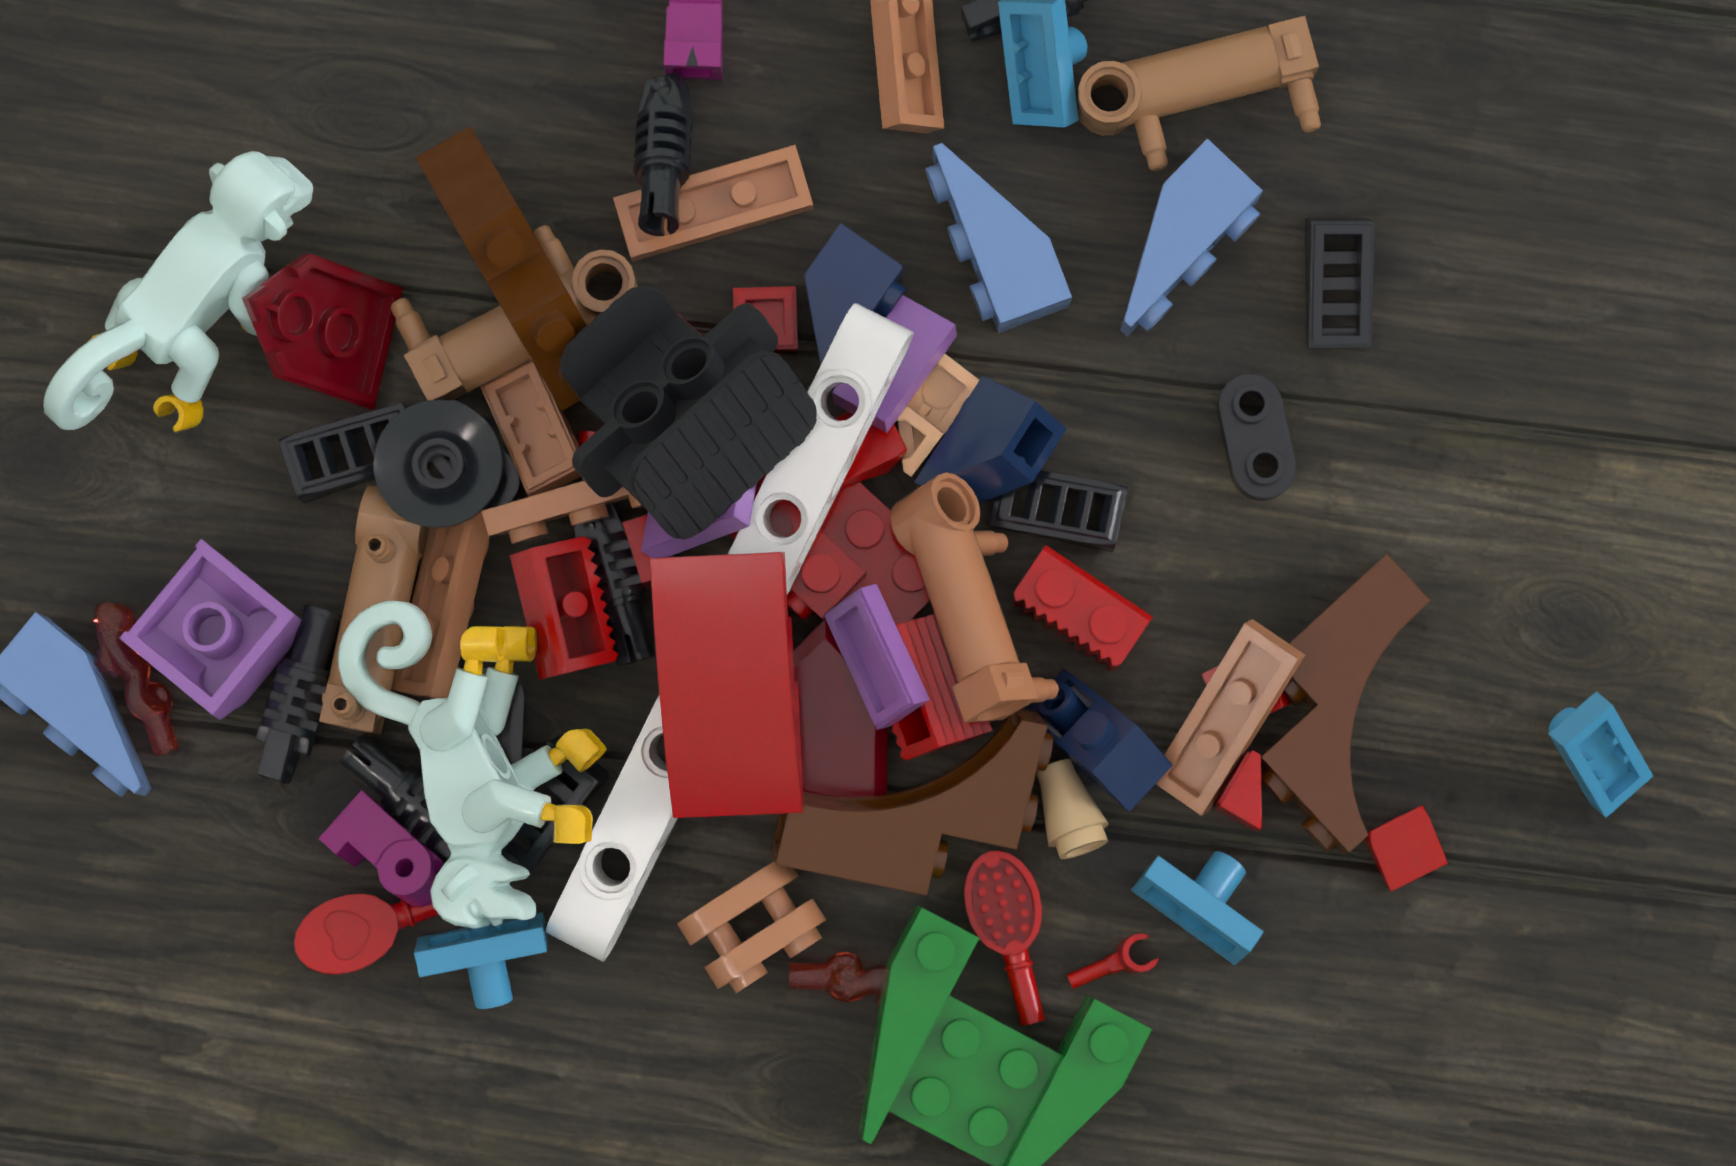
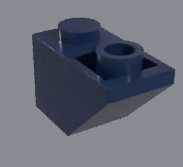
M841 223L804 274L820 366L840 325L854 303L886 318L906 291V288L899 284L903 278V265Z
M982 375L940 443L929 456L915 483L920 487L939 474L946 472L955 474L972 488L980 504L1032 483L1067 428L1035 400Z
M1064 669L1054 679L1059 687L1057 696L1054 699H1046L1044 702L1032 703L1026 710L1038 712L1048 725L1046 732L1053 735V746L1067 759H1071L1073 765L1089 780L1130 812L1173 765L1133 721Z

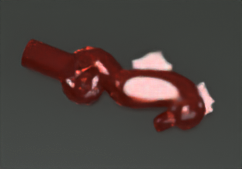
M108 601L103 604L100 603L96 606L95 616L91 622L96 625L100 646L97 649L95 666L100 667V671L109 673L114 678L121 675L125 679L124 695L126 705L132 715L143 720L155 757L178 750L179 745L168 716L172 710L173 703L170 691L166 685L159 682H149L151 664L119 639L125 631L129 632L137 620L133 618L132 611L124 605L112 604Z
M849 952L837 953L831 956L826 964L790 963L789 989H825L834 1000L842 1002L858 1001L870 994H874L878 997L875 1003L880 1006L886 965L880 964L863 971L859 958Z

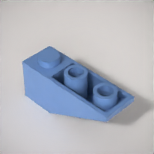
M1208 138L1162 186L1120 329L1126 336L1138 325L1148 332L1173 306V303L1166 296L1183 279L1190 287L1193 286L1217 260L1210 253L1211 249L1226 234L1235 242L1260 216V213L1253 206L1257 203L1263 190Z
M943 143L933 146L932 160L934 165L925 168L926 175L936 202L938 204L945 201L949 202L956 224L947 227L949 237L959 262L971 260L978 283L972 284L969 287L981 320L985 321L992 318L997 332L1001 333L1068 308L1072 295L1050 238Z
M35 612L0 654V699L22 716H25L31 708L49 723L43 734L71 756H74L79 749L99 764L92 774L119 796L123 797L128 789L134 794L146 796L152 788L97 657L51 619Z

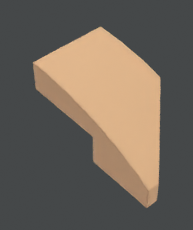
M945 353L897 419L899 434L907 449L902 459L903 471L910 477L915 475L936 449L959 413L963 403L979 382L977 377Z

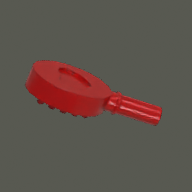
M989 851L982 854L972 864L966 876L964 886L966 915L971 928L983 945L1002 955L1005 963L1004 971L1008 974L1020 1025L1025 1026L1041 1022L1046 1019L1032 968L1034 962L1030 960L1028 949L1038 935L1041 925L1042 905L1040 893L1032 874L1019 859L1010 853Z
M367 894L340 896L314 908L303 919L295 935V952L299 960L308 969L328 975L350 974L371 966L384 957L393 946L399 930L407 926L414 927L415 923L439 914L433 908V904L416 907L402 900L388 904L376 896Z

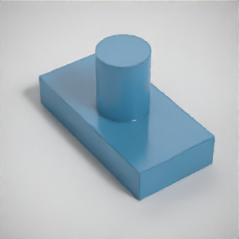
M1065 0L998 1L1012 123L1017 125L1067 127L1077 122L1079 118L1073 65L1085 58L1087 42L1084 35L1078 29L1068 27Z
M1597 691L1577 709L1573 707L1565 708L1552 719L1548 733L1590 805L1605 818L1653 777L1614 706Z
M1215 851L1194 881L1158 855L1131 889L1140 898L1234 966L1250 953L1264 932L1226 905V902L1246 875V871L1238 861L1223 852Z
M536 913L534 918L528 920L505 919L502 924L493 926L490 922L488 926L472 929L465 927L417 937L414 955L419 977L467 968L476 1008H494L511 1002L513 995L505 960L547 952L548 933L545 932L544 913Z

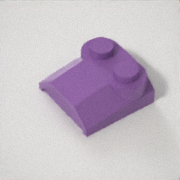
M200 539L195 546L197 549L129 632L125 631L119 639L210 714L221 720L233 710L244 705L292 647L302 620L204 540Z

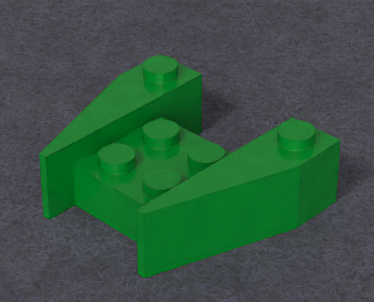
M916 905L886 964L859 1134L862 1140L872 1144L888 1112H891L992 1166H1041L1122 1088L1152 1029L1086 994L1058 1050L1051 1049L950 995L979 937Z

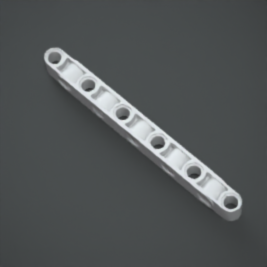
M854 303L846 314L808 390V394L813 399L817 409V421L813 430H811L805 438L806 440L800 446L794 448L783 461L781 460L766 475L753 502L750 525L739 530L728 553L785 552L787 595L903 361L914 334L913 331L857 303ZM847 383L856 390L859 397V405L851 418L840 421L830 414L827 408V397L833 387ZM784 499L793 502L801 512L800 528L790 537L779 535L774 531L770 522L772 508L776 503ZM659 696L592 830V840L586 842L545 931L602 962L606 960L618 940L678 819L673 818L667 766L659 757L657 750L658 741L663 735ZM607 848L619 849L629 859L630 872L626 880H613L603 871L601 859Z

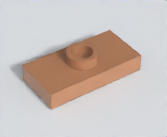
M532 360L480 386L528 496L560 488L581 477L572 465V457L579 448V444L564 411H561Z

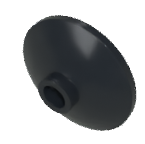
M447 400L420 402L398 413L382 431L375 448L373 460L375 481L386 503L405 520L428 528L456 526L478 515L494 497L501 480L503 467L500 444L486 420L471 408ZM437 457H447L452 461V470L445 478L437 479L429 473V466Z

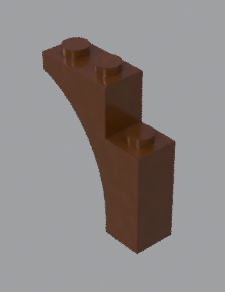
M469 126L415 158L558 406L563 411L579 402L580 399L561 374V357L565 346L587 325L540 246L516 201L473 129Z
M1388 554L1378 560L1289 642L1290 645L1304 653L1305 657L1290 679L1284 692L1293 705L1297 706L1301 701H1304L1311 710L1261 755V767L1264 769L1261 773L1262 785L1282 805H1285L1291 799L1308 817L1301 826L1315 843L1327 853L1334 846L1341 854L1350 853L1368 836L1354 796L1350 769V745L1355 714L1368 677L1381 654L1397 633L1431 601Z
M1020 709L1008 716L987 743L970 758L951 771L927 783L903 791L867 797H833L803 792V813H784L778 816L771 846L776 865L927 896L931 877L941 878L947 859L948 842L941 840L942 834L1017 849L1021 831L1029 833L1035 821L1038 797L1031 794L1036 770L1045 771L1048 766L1053 746V735L1046 732L1048 725L1038 712Z

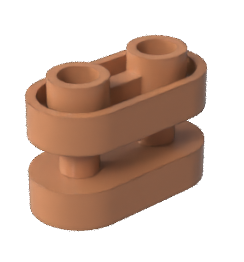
M773 861L677 923L690 946L707 936L720 957L704 967L717 989L729 983L735 993L768 973L762 961L784 948L789 958H792L823 938L816 926L826 921V918L814 899L812 898L796 908L783 888L799 877L794 868L776 865L775 861ZM762 901L774 923L742 943L729 921Z

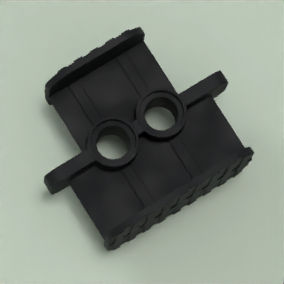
M651 286L633 287L611 303L610 307L594 318V321L587 327L585 326L564 348L560 362L563 378L594 418L603 424L596 433L575 451L572 457V465L598 496L610 497L624 487L650 512L668 535L676 539L685 540L706 530L717 517L724 514L727 508L743 497L742 495L746 491L752 489L765 474L767 475L772 471L774 466L781 460L783 461L794 448L800 446L816 424L817 409L813 399L786 361L774 352L778 344V336L764 315L749 303L739 305L703 337L676 313L665 296L656 288Z

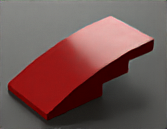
M785 552L650 558L659 697L673 818L803 813L798 681L794 682L791 617H788Z

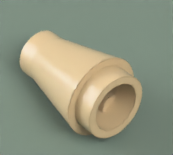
M1071 759L1048 764L1045 771L1037 770L1036 777L1040 785L1048 846L1056 847L1060 859H1069L1089 853L1105 845L1108 839L1104 828L1109 823L1077 775Z

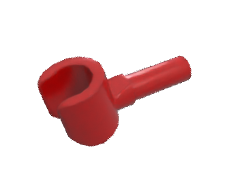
M1142 933L1128 936L1120 941L1115 953L1105 956V959L1068 973L1067 977L1072 989L1122 970L1127 973L1137 974L1149 971L1155 967L1159 958L1145 962L1142 965H1137L1132 962L1129 956V948L1132 943L1150 936Z

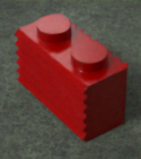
M585 536L529 548L510 555L527 627L535 628L537 632V650L534 658L540 680L615 662L619 653L612 650L616 641L610 638L609 635L613 628L606 624L610 617L603 612L607 603L600 599L604 591L597 587V584L601 578L593 574L598 566L591 562L595 553L588 549L591 540Z
M1047 545L1040 552L1011 598L1013 608L1022 606L1023 615L1032 613L1034 622L1043 620L1044 629L1053 628L1055 636L1064 635L1065 643L1074 642L1076 650L1085 649L1086 657L1095 656L1097 664L1106 663L1107 672L1118 669L1153 618V616Z
M935 614L897 624L896 627L930 698L928 702L893 725L892 732L898 736L896 744L902 748L900 757L905 760L913 759L960 745L992 732L989 721L964 723L952 687L958 681Z

